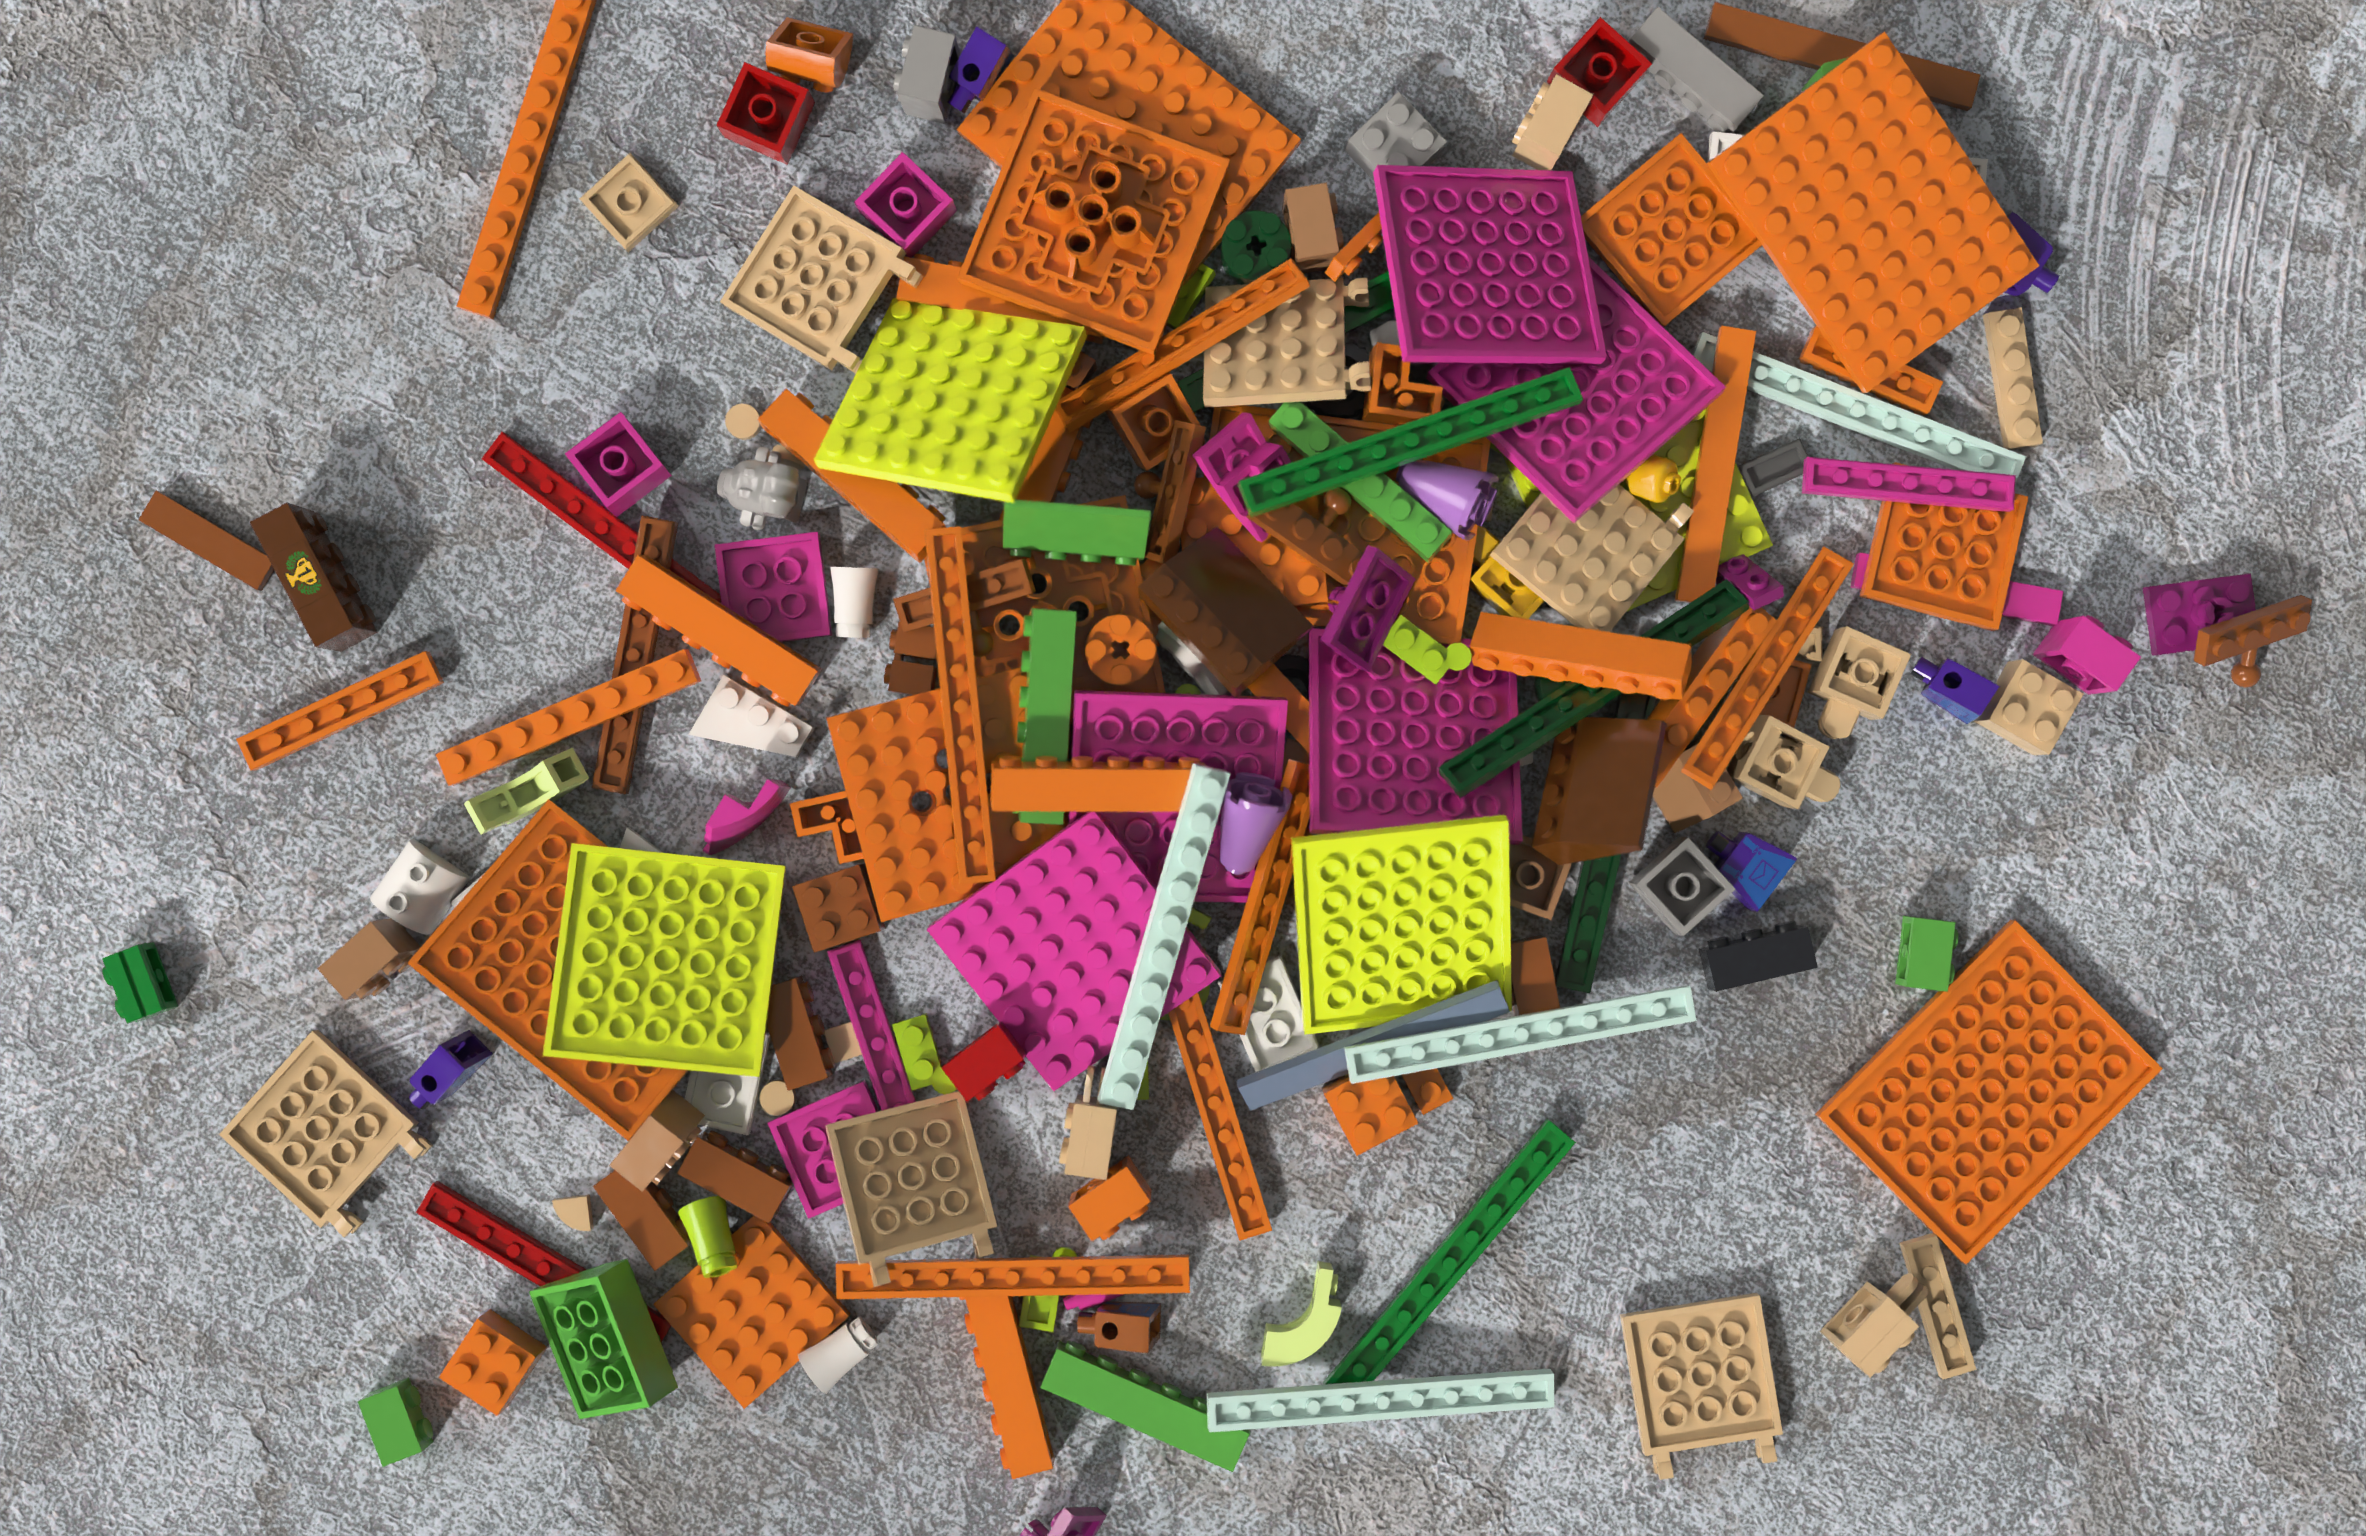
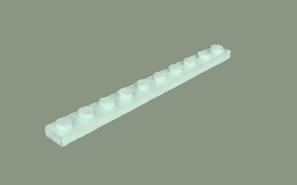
M1702 332L1699 335L1692 355L1712 373L1718 337ZM1753 351L1747 390L1954 470L2016 475V484L2026 456Z
M1196 763L1192 765L1097 1099L1100 1104L1134 1110L1230 777V773L1225 770Z
M1684 985L1344 1047L1349 1079L1353 1084L1696 1021L1691 986Z
M1551 1369L1211 1392L1207 1393V1425L1209 1432L1551 1408L1554 1407V1373Z

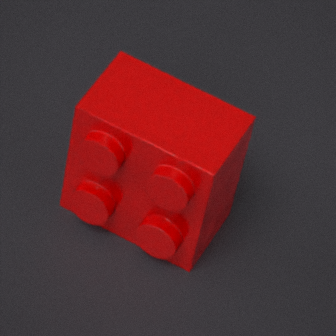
M1600 17L1553 68L1547 82L1551 85L1557 74L1593 94L1583 115L1598 128L1642 80L1652 63Z
M744 62L716 126L726 139L788 165L815 101L809 89Z
M1001 1021L950 1058L944 1064L942 1070L966 1102L974 1096L980 1101L998 1085L996 1082L998 1078L1003 1075L1008 1080L1023 1068V1065L1026 1064L1024 1058L1027 1053Z

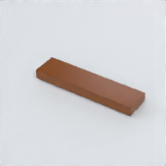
M156 490L138 519L256 590H263L274 571L266 553L160 491Z

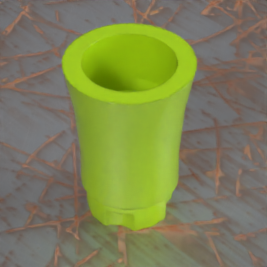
M712 1196L694 1201L682 1207L678 1211V1215L687 1230L703 1276L705 1278L718 1277L736 1269L737 1261L734 1256L736 1251L731 1237L726 1200L719 1196Z

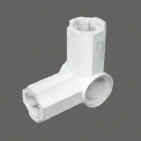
M1164 622L1158 625L1159 630L1156 635L1158 642L1173 655L1183 670L1193 677L1205 695H1223L1228 691Z

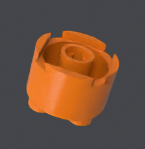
M1115 614L1100 619L1091 627L1086 636L1084 654L1089 668L1098 678L1114 685H1127L1138 681L1150 670L1155 659L1156 646L1151 631L1142 621L1130 615ZM1114 641L1118 643L1126 641L1128 643L1125 648L1128 655L1125 658L1121 656L1112 657L1111 654L1114 649L1111 644Z

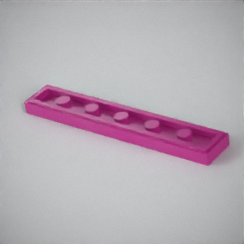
M1806 457L1803 468L1802 494L2010 512L2014 510L2016 475Z
M1861 552L1856 554L1850 588L1861 590L1869 554ZM2010 581L2002 617L2050 626L2058 625L2063 591Z
M861 940L827 951L880 1110L916 1102Z

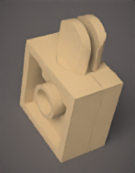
M1847 626L1835 629L1808 690V693L1827 701L1818 721L1820 732L1831 739L1847 738L1851 735L1859 715L1870 720L1884 719L1911 654Z
M1770 715L1758 716L1727 768L1734 782L1787 808L1799 810L1805 796L1813 801L1829 802L1836 797L1840 789L1839 777L1821 766L1829 746Z
M1088 1065L1084 1095L1078 1094L1075 1103L1069 1102L1064 1128L1071 1129L1070 1138L1064 1137L1059 1163L1066 1164L1064 1174L1107 1180L1118 1107L1100 1104L1097 1099L1098 1096H1091L1095 1066ZM1102 1067L1098 1094L1106 1068Z
M1912 1273L1903 1275L1886 1294L1869 1282H1866L1820 1332L1853 1364L1871 1378L1874 1373H1880L1888 1366L1890 1357L1898 1348L1907 1346L1913 1340L1914 1332L1920 1326L1908 1315L1927 1297L1929 1290L1923 1283H1918V1279Z

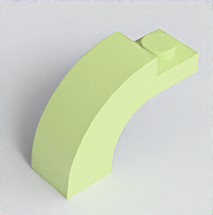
M571 748L543 760L520 777L467 800L464 805L482 835L506 823L509 825L540 810L548 799L552 802L558 800L587 781L589 776L574 749Z
M1317 1261L1312 1298L1308 1308L1299 1318L1286 1324L1266 1323L1261 1351L1262 1366H1284L1299 1362L1315 1353L1329 1339L1338 1323L1342 1309L1339 1299L1329 1298L1330 1295H1336L1338 1274H1333L1331 1263Z

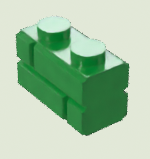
M154 942L138 944L102 959L105 965L102 969L104 980L109 986H113L117 997L115 1009L118 1015L126 1020L127 1024L139 1022L178 1007Z

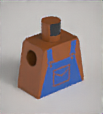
M1104 1302L1096 1313L1079 1312L1077 1322L1078 1333L1095 1334L1094 1344L1098 1348L1149 1353L1160 1339L1161 1303Z

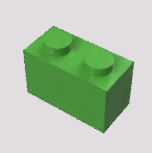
M1903 916L1895 984L1911 988L1948 992V986L1953 982L1955 973L1951 960L1952 951L1956 949L1958 944V931L1955 929L1956 922Z
M409 1377L372 1391L358 1401L382 1467L418 1454L433 1443L432 1425L423 1416L420 1408L421 1398L419 1391L411 1384Z

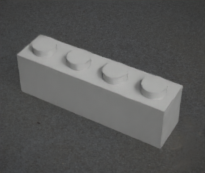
M1659 7L1652 12L1629 40V43L1652 63L1649 71L1655 75L1656 82L1661 87L1667 90L1672 89L1678 94L1686 108L1693 112L1698 111L1707 119L1708 125L1715 132L1733 133L1764 96Z

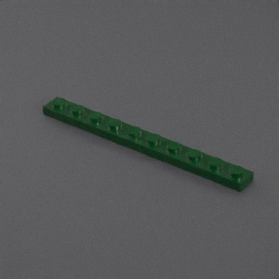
M1726 579L1639 637L1689 644L1692 647L1749 610V601ZM1568 682L1438 767L1439 773L1461 799L1622 692L1617 689L1605 687L1591 688L1581 683Z
M1622 692L1619 694L1614 718L1647 719L1654 710L1657 697L1642 693L1627 694ZM1621 854L1581 862L1555 983L1558 987L1589 994L1591 992Z

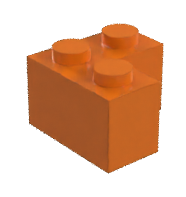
M1377 342L1369 355L1371 391H1365L1362 420L1403 425L1440 412L1443 387L1408 382L1410 362H1403L1400 345Z
M846 791L790 803L797 837L832 830L839 864L864 859Z

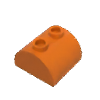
M786 17L766 42L767 69L770 72L780 74L781 78L798 84L801 79L811 81L815 90L824 93L832 92L834 87L839 88L845 78L852 51L853 33Z

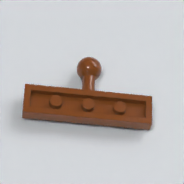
M1175 420L1162 479L1160 480L1158 475L1150 471L1140 473L1135 479L1134 489L1141 498L1152 499L1157 496L1146 544L1145 558L1165 563L1179 551L1182 528L1188 514L1189 498L1192 486L1196 480L1198 463L1193 454L1204 445L1206 430L1204 426Z
M1341 487L1327 491L1323 499L1325 509L1318 520L1294 503L1252 518L1248 512L1246 516L1248 519L1347 587L1364 553L1329 528L1337 515H1342L1349 510L1351 496L1348 491Z
M1026 558L966 576L973 653L975 657L987 655L993 647V639L987 631L982 629L976 610L1036 592ZM930 588L893 599L903 632L934 624Z
M2299 595L2199 629L2194 662L2208 666L2241 654V660L2231 669V679L2237 686L2243 688L2254 686L2261 677L2260 667L2256 664L2258 648L2307 631L2311 619L2312 599Z

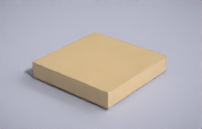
M631 153L580 198L583 204L627 252H630L679 207Z

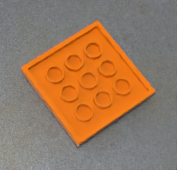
M1682 133L1677 135L1581 216L1585 240L1643 309L1663 328L1762 246L1707 163Z
M1897 462L1892 463L1895 465H1904ZM2015 493L2014 510L2010 512L1881 501L1859 597L1990 631L1998 630L2028 496Z
M1207 477L1196 478L1192 486L1188 503V514L1184 520L1181 533L1182 550L1215 527H1218L1296 608L1329 603L1326 573L1270 533H1268L1267 538L1263 542L1257 541L1225 504ZM1317 495L1294 503L1318 520L1320 518Z
M754 1215L731 1235L736 1251L734 1255L737 1261L736 1269L722 1276L705 1278L701 1266L697 1265L653 1304L744 1409L799 1361L798 1354L821 1342L851 1314L839 1299H836L832 1291L771 1222L767 1223Z

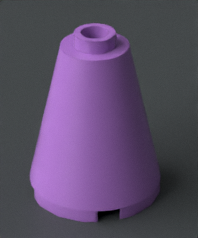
M1422 459L1400 466L1396 475V481L1399 482L1398 486L1448 527L1455 535L1466 541H1469L1476 535L1470 532L1474 525L1477 524L1482 527L1497 494V489L1492 488V482H1499V478L1489 472Z
M1246 772L1237 773L1235 779H1230L1229 777L1221 805L1220 862L1230 873L1241 875L1254 869L1290 808L1292 800L1290 791L1285 786L1283 792L1274 787L1275 780L1269 777Z

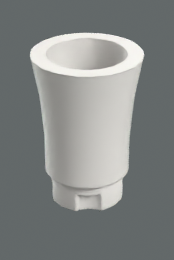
M830 567L834 590V623H838L836 626V637L870 638L869 624H873V604L879 569Z
M859 1316L850 1324L846 1323L821 1342L800 1352L798 1359L812 1382L823 1393L827 1394L849 1370L868 1356L869 1351L875 1348L879 1342L869 1325Z

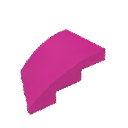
M1242 412L1197 450L1193 457L1211 485L1237 519L1257 541L1263 542L1267 538L1268 533L1246 517L1248 510L1238 483L1240 480L1292 462L1283 446L1266 442L1252 415Z
M767 779L753 803L743 802L733 795L725 794L706 824L704 841L707 844L703 848V852L708 855H714L741 841L772 814L785 798L791 786L781 780Z

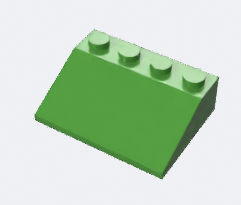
M1015 500L1014 503L1004 501L1003 549L1010 550V556L1031 558V551L1045 552V559L1066 560V554L1080 555V562L1101 563V557L1115 558V564L1136 566V560H1143L1145 557L1151 511Z
M628 1259L605 1263L529 1291L579 1419L648 1408L678 1388L672 1368L669 1365Z

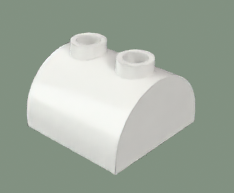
M410 839L371 895L370 900L381 912L399 924L415 932L431 935L452 906L450 902L461 893L471 877L416 839Z

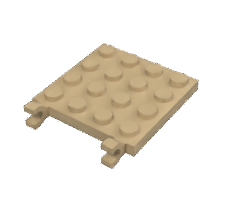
M793 185L720 303L831 371L838 362L856 374L862 360L854 353L846 350L892 275H897L915 288H917L924 276L917 272L914 266L902 260L906 252L900 246Z
M1367 277L1350 281L1348 286H1344L1343 278H1339L1336 282L1332 279L1308 280L1310 287L1205 350L1204 406L1221 407L1346 399V390L1371 391L1369 362L1356 363L1349 370H1346L1345 306H1369ZM1247 284L1206 287L1205 310Z
M1618 484L1579 520L1573 523L1541 492L1491 552L1490 556L1575 627L1610 632L1682 543L1684 538L1677 531L1694 511L1683 502L1664 522Z
M313 1030L219 1134L317 1226L322 1228L330 1222L343 1237H346L349 1233H355L364 1223L355 1214L345 1211L343 1206L400 1144L413 1159H417L420 1155L424 1156L433 1146L425 1137L412 1131L419 1122L319 1030Z
M959 1091L825 1126L858 1264L869 1262L874 1287L891 1282L885 1258L970 1234H972L976 1258L994 1254L987 1230L996 1228L997 1223L966 1102Z
M1758 1293L1620 1314L1642 1453L1645 1456L1653 1455L1654 1472L1658 1474L1660 1480L1674 1478L1669 1452L1755 1439L1756 1455L1762 1459L1763 1463L1777 1462L1773 1436L1782 1435L1783 1432L1761 1298Z

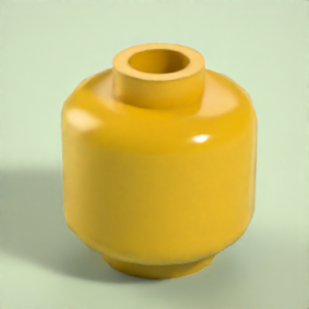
M1653 454L1626 477L1625 482L1629 487L1630 493L1635 497L1654 503H1662L1670 495L1677 492L1681 477L1673 460Z

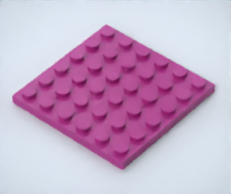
M1402 165L1376 166L1373 176L1403 362L1602 364L1607 355L1572 171Z
M1588 257L1607 355L1602 364L1439 362L1427 373L1426 377L1433 386L1443 387L1442 394L1454 406H1458L1570 367L1583 397L1580 404L1486 436V438L1573 523L1579 520L1708 407L1726 388L1722 382L1590 257Z
M1312 628L1309 632L1310 833L1331 834L1506 815L1509 823V844L1519 845L1523 841L1520 760L1461 799L1441 777L1438 768L1518 716L1517 674L1496 669L1489 671L1473 666L1471 657V662L1465 669L1456 671L1449 668L1440 681L1434 684L1383 645L1370 671L1367 672L1358 669L1320 640L1325 629ZM1461 638V643L1470 649L1472 639Z
M1075 690L1071 762L1072 757L1076 756L1092 757L1093 762H1108V757L1114 756L1127 757L1129 762H1143L1145 757H1161L1165 759V762H1179L1181 757L1199 758L1200 762H1204L1208 767L1229 772L1230 779H1235L1236 774L1240 772L1269 777L1275 780L1274 787L1280 790L1288 700L1286 697L1237 696L1235 698L1233 695ZM1220 808L1194 902L1246 903L1258 862L1252 871L1241 875L1230 873L1220 862ZM1068 811V825L1086 812ZM1100 812L1158 888L1179 812Z
M1086 812L998 875L996 881H990L931 923L926 930L999 1023L1003 1022L1027 1053L1026 1057L1050 1088L1055 1091L1086 1070L1088 1065L1092 1066L1111 1052L1157 887L1100 812ZM1187 926L1160 1018L1221 977L1220 969Z

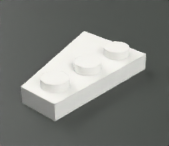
M723 675L688 735L798 757L815 727L728 676Z

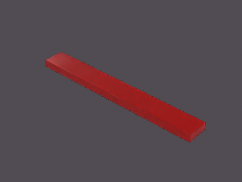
M501 432L481 459L629 569L634 559L638 532L509 435ZM672 558L670 571L721 603V595Z
M435 1181L416 1211L417 1214L538 1286H543L587 1270L439 1181ZM647 1306L655 1330L662 1343L671 1325L662 1314Z

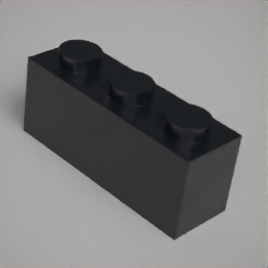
M1787 921L1775 924V931L1763 933L1762 929H1753L1742 932V938L1729 941L1728 937L1708 940L1707 947L1698 949L1707 988L1717 992L1818 968L1809 928L1796 925V921Z

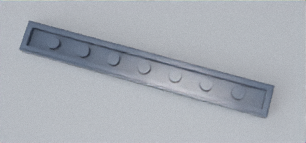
M1497 980L1237 1079V1087L1251 1111L1348 1074L1344 1047L1485 1022L1509 1013L1510 1010Z

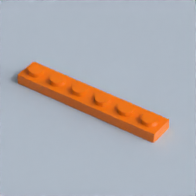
M424 651L243 735L236 740L250 770L256 771L444 682L431 653Z

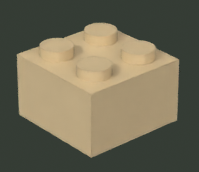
M1557 74L1551 85L1544 82L1528 111L1529 113L1525 115L1512 140V143L1517 145L1512 156L1537 170L1551 171L1593 94Z
M2024 659L2009 661L1995 683L1999 686L1998 690L1981 716L1976 718L1974 722L2032 755H2050L2084 694Z

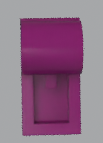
M1744 554L1733 557L1718 565L1716 586L1727 579L1749 601V607L1753 610L1784 597L1783 585Z

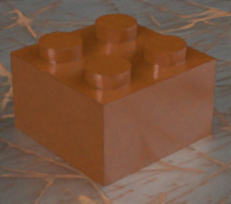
M865 863L792 886L814 953L886 929L884 922L880 921Z

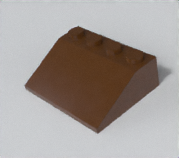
M1215 527L1166 561L1138 586L1139 596L1143 602L1235 698L1313 628V625L1218 527Z
M1584 717L1555 736L1532 847L1558 865L1643 850L1667 723L1663 720Z

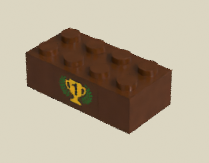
M287 502L250 522L315 647L342 652L378 633L373 624L376 622L375 615L367 604L362 603L357 593L360 591V587L356 579L350 573H346L341 563L344 561L343 554L335 543L330 542L325 533L328 530V526L318 512Z

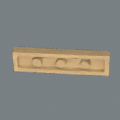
M2022 307L1988 312L1983 315L2003 448L2013 450L2041 445L2043 441Z
M1930 1233L1900 1242L1908 1273H1912L1918 1279V1283H1923L1929 1290L1927 1297L1918 1305L1938 1376L1942 1379H1947L1976 1370L1937 1235Z

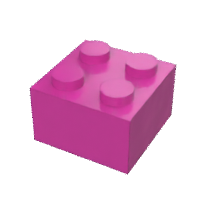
M903 152L854 201L860 214L885 238L900 246L906 252L905 256L910 258L957 212L953 199Z
M619 412L565 453L602 503L616 517L672 476L622 412Z
M2089 615L2059 620L2058 625L2052 626L2032 654L2088 695L2116 692L2141 658V656L2132 651L2133 645L2119 636L2113 637L2103 630L2105 626L2102 622Z

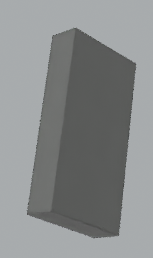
M1799 438L1737 467L1752 498L1803 475L1804 459L1808 455Z

